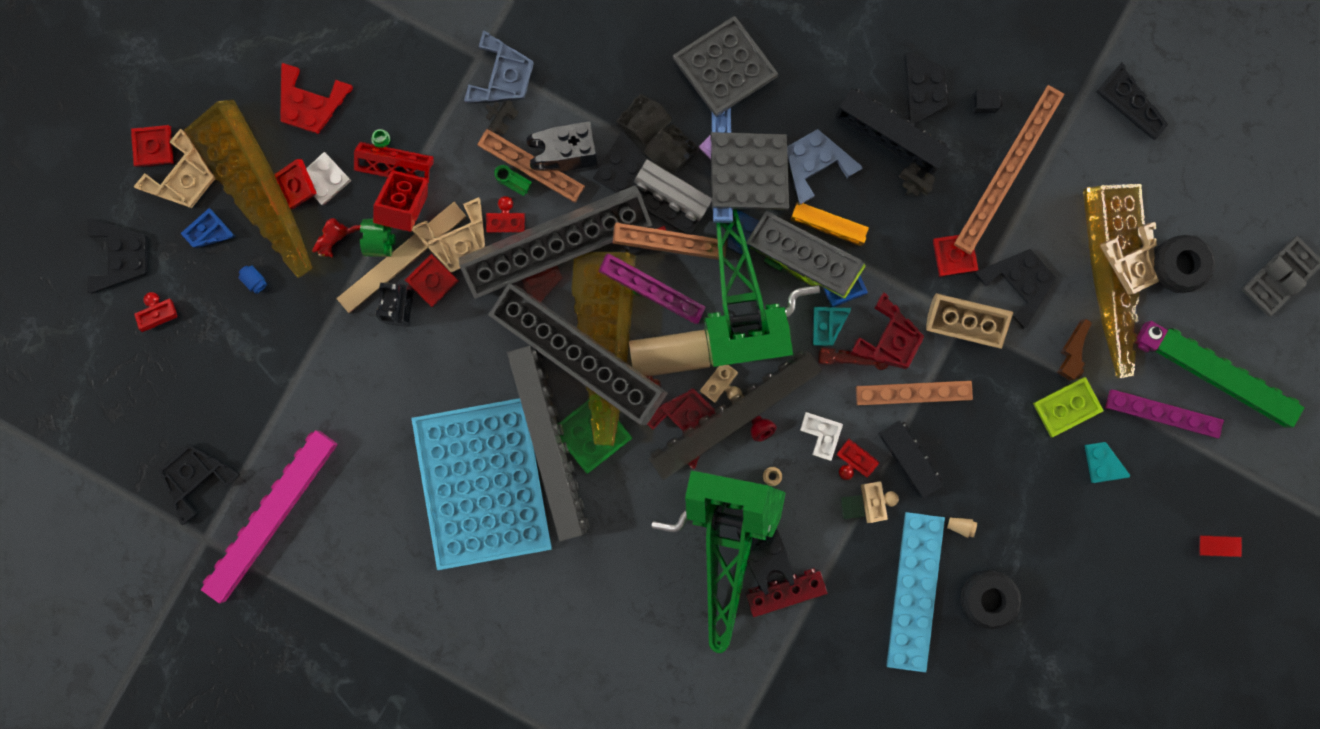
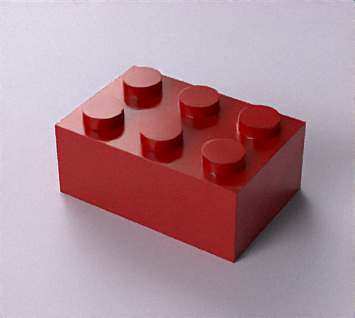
M391 170L374 203L373 223L411 232L428 197L429 179Z

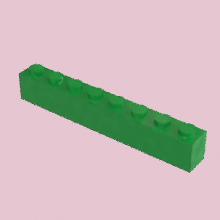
M1166 329L1168 332L1158 349L1154 352L1284 428H1293L1305 408L1299 404L1297 399L1284 396L1280 389L1267 386L1266 382L1261 378H1253L1248 375L1249 372L1247 370L1231 365L1232 362L1230 360L1217 357L1213 350L1200 347L1196 340L1181 336L1182 333L1177 329Z

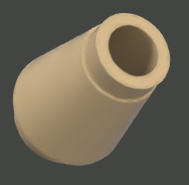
M950 517L947 528L967 538L974 537L977 522H973V519Z

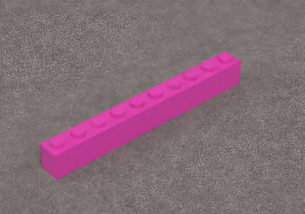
M315 430L305 439L307 443L303 448L300 447L296 451L294 461L284 468V475L280 480L277 479L273 483L271 493L265 495L261 500V507L250 515L248 525L240 529L237 534L238 539L227 547L225 557L217 561L214 566L215 571L204 579V586L201 591L218 603L226 602L337 447L338 443L321 431Z

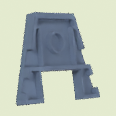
M483 31L479 49L497 53L488 89L468 84L464 102L480 103L525 99L534 62L515 49L505 45L499 39L494 38L488 32Z
M818 129L787 146L788 165L792 174L793 186L799 206L815 196L806 179L833 163H838L846 178L862 170V166Z

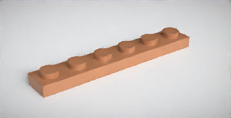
M486 129L477 144L478 147L576 203L585 188L584 185L558 170L536 171L531 169L530 160L534 158L533 155Z
M615 223L613 244L719 260L718 243L715 238ZM726 242L722 248L724 257H726Z
M972 381L856 386L857 406L973 400Z

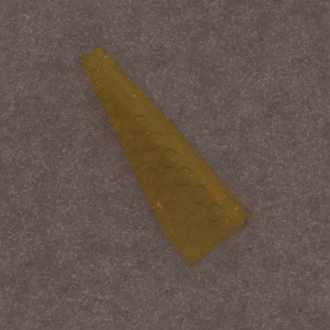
M234 100L217 101L183 131L187 134L206 165L212 170L215 180L221 182L224 186L223 190L227 194L232 195L235 199L234 203L253 225L258 226L260 234L264 238L269 239L273 244L271 247L283 256V261L297 278H300L313 268L278 181Z
M588 252L574 258L572 295L575 297L576 304L574 309L578 318L577 328L627 363L633 291L598 271L606 254H611L634 268L636 256L627 252ZM586 386L590 400L588 402L589 409H591L592 413L591 425L594 444L614 446L620 410Z

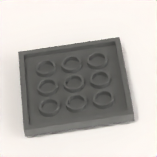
M735 16L673 55V60L715 117L778 77V72Z
M711 132L712 209L788 210L787 135Z

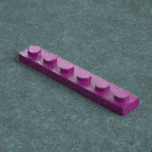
M606 254L598 271L694 324H699L706 308L702 304L611 254Z
M1113 389L1109 390L1105 408L1216 439L1220 438L1224 422L1223 419Z

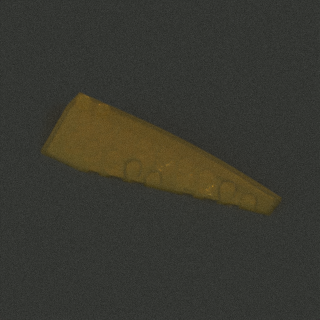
M1141 184L1101 185L1083 189L1091 266L1106 341L1117 378L1134 376L1136 351L1133 350V344L1137 340L1134 326L1138 322V314H1135L1136 305H1139L1140 291L1134 294H1127L1100 244L1118 238L1122 256L1140 249V246L1143 245L1138 230L1139 227L1145 225Z

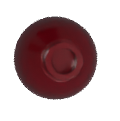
M757 416L751 421L753 424L751 436L756 442L764 441L775 433L777 426L771 420Z

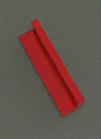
M360 142L354 150L355 171L388 177L391 170L397 171L395 168L400 166L407 171L406 174L417 176L414 173L416 170L425 171L424 178L429 179L430 168L434 162L433 156L389 147L378 148L373 144ZM359 159H366L370 165L367 167L359 165ZM379 162L384 163L388 169L381 170L377 164Z

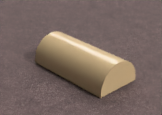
M936 293L929 309L926 330L1002 349L1013 312Z
M705 330L629 341L632 367L645 377L710 368Z

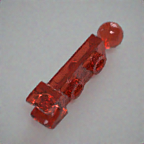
M821 348L819 350L818 364L832 365L834 362L875 366L878 370H885L889 366L888 364L850 355V351L839 350L838 353H835V349Z

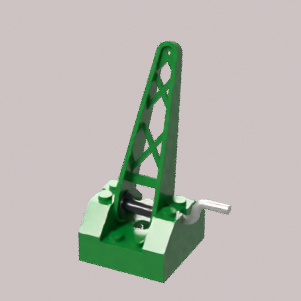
M732 209L733 222L729 226L726 223H716L723 315L720 312L708 313V317L704 318L709 360L713 367L793 355L787 317L794 312L797 297L820 293L819 285L798 288L790 293L786 309L779 306V303L767 304L764 309L761 292L737 209ZM734 224L736 226L738 235L732 230ZM721 226L726 230L723 238H721ZM729 234L741 245L743 253L736 268L723 256L722 248ZM744 261L750 282L739 272ZM724 264L733 272L726 288ZM736 276L753 291L752 293L727 296ZM756 302V313L736 315L734 311L728 310L727 307L730 304ZM755 324L759 326V329L748 330V334H741L740 331L733 332L735 327Z
M691 470L685 497L686 511L681 514L676 524L653 521L652 528L667 532H678L685 526L687 520H692V525L707 528L709 646L714 652L723 653L730 645L752 539L766 540V536L773 537L781 519L786 492L768 485ZM725 505L726 508L733 510H742L743 508V517L723 513ZM720 525L737 528L738 533L741 535V540L721 537ZM719 545L739 549V554L728 566L719 551ZM720 562L723 572L718 576V563ZM737 562L735 578H733L730 569ZM726 574L733 587L731 602L723 609L717 598L718 582ZM729 610V615L727 618L725 613ZM720 618L723 619L726 625V631L721 636L716 628V623Z

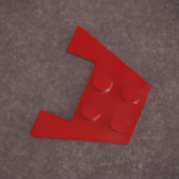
M282 63L281 122L319 134L333 116L332 113L342 104L345 96L352 91L353 86L335 80L330 97L326 98L294 87L300 69Z

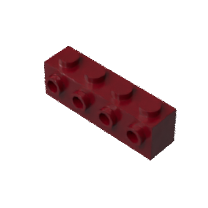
M810 568L804 570L803 575L797 576L792 574L794 579L793 586H790L787 580L767 582L769 595L766 596L759 586L749 588V592L745 594L753 618L828 594L821 571Z

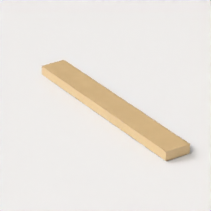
M453 202L428 224L434 237L437 238L450 232L467 216ZM414 234L392 252V257H386L336 299L350 314L379 290L380 282H389L429 248Z

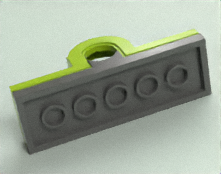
M768 211L764 213L746 242L749 248L781 264L787 272L802 282L811 286H817L818 284L844 299L865 268L862 260Z

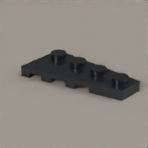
M1121 62L1098 88L1096 93L1152 140H1155L1168 126V123L1157 108L1146 98L1148 96L1144 91H1141L1135 83L1134 77L1129 75L1125 69L1126 66Z

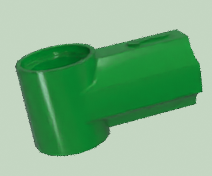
M500 165L494 171L497 183L508 187L524 197L530 189L532 182L510 170L508 166ZM501 171H506L509 175L506 179H500L498 174Z

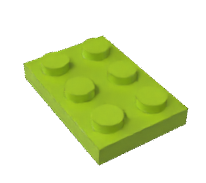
M1086 377L1033 403L1050 437H1054L1104 411Z

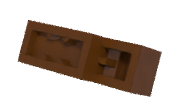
M1087 319L1080 320L1060 352L1067 357L1057 373L1069 381L1079 379L1084 372L1082 368L1085 363L1082 362V349L1087 332L1092 325V322Z

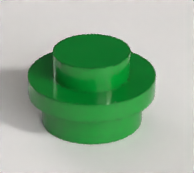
M383 129L375 130L371 136L372 144L378 148L386 147L391 140L389 133Z

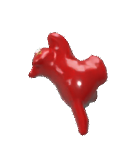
M335 218L327 220L322 230L323 235L319 236L312 252H317L319 256H329L332 258V246L346 235L360 230L361 225L347 228Z

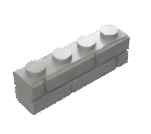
M646 160L634 181L638 189L644 192L648 190L653 193L655 199L661 202L663 200L668 202L670 208L675 211H683L686 213L685 216L692 221H700L712 201V198L649 160Z

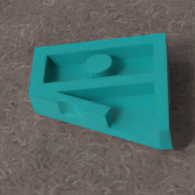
M814 307L813 346H833L845 320L851 312V308Z
M1106 442L1085 445L1091 483L1130 477L1128 471Z

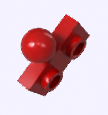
M503 196L498 201V207L502 210V213H486V232L525 231V213H509V210L513 207V201L508 196Z
M153 292L147 293L143 299L145 305L149 308L135 313L138 329L141 332L177 318L173 301L169 298L159 303V296Z
M849 438L836 454L848 463V465H843L839 469V476L843 480H850L854 475V469L868 478L880 462Z

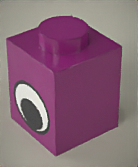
M1153 321L1145 322L1134 343L1138 344V348L1144 352L1156 351L1168 330Z

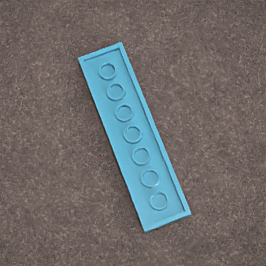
M905 512L887 667L926 672L945 517Z

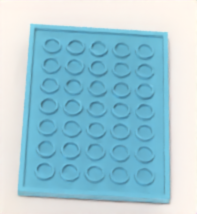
M520 398L411 418L437 570L552 550L536 454Z

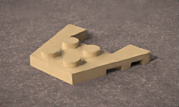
M180 129L170 143L185 155L161 185L144 173L134 187L152 195L193 208L215 180V177L187 134Z
M479 197L463 204L471 220V223L437 238L434 237L427 221L415 225L412 229L451 273L461 269L459 257L485 247L481 200Z
M1155 222L1138 228L1143 247L1122 256L1118 238L1100 244L1127 294H1134L1159 282L1154 270V247L1157 246V239H1153V230L1156 229Z

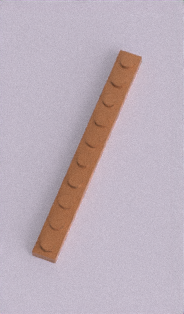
M1049 85L1045 88L959 234L954 246L968 254L972 253L1065 95L1064 93Z

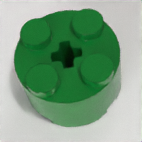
M373 218L363 219L360 226V232H363V239H360L362 255L365 257H392L391 245H395V234L391 233L392 227L373 223Z

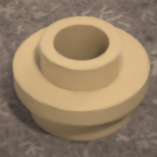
M769 467L763 473V480L769 486H776L782 480V473L776 467ZM770 473H775L776 478L774 480L769 479Z

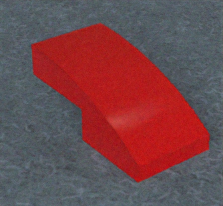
M1200 535V555L1242 557V537Z

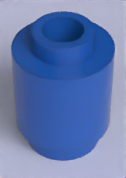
M246 265L239 271L238 279L251 292L258 294L267 286L266 279L254 266L248 267Z

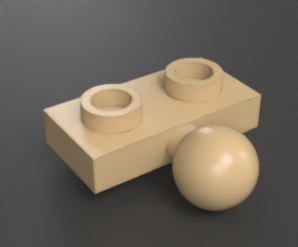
M729 365L719 366L700 392L714 403L718 401L724 392L727 393L729 400L738 401L742 396V391L737 386L731 387L730 384L739 373Z
M881 481L862 484L861 490L867 523L888 520L885 504L890 507L895 506L899 501L898 495L893 491L883 495Z

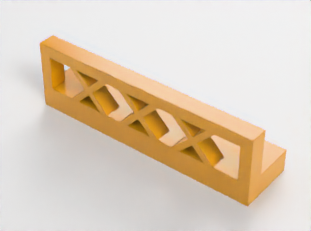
M796 203L790 219L859 246L865 243L866 234L869 227L804 203L800 206Z

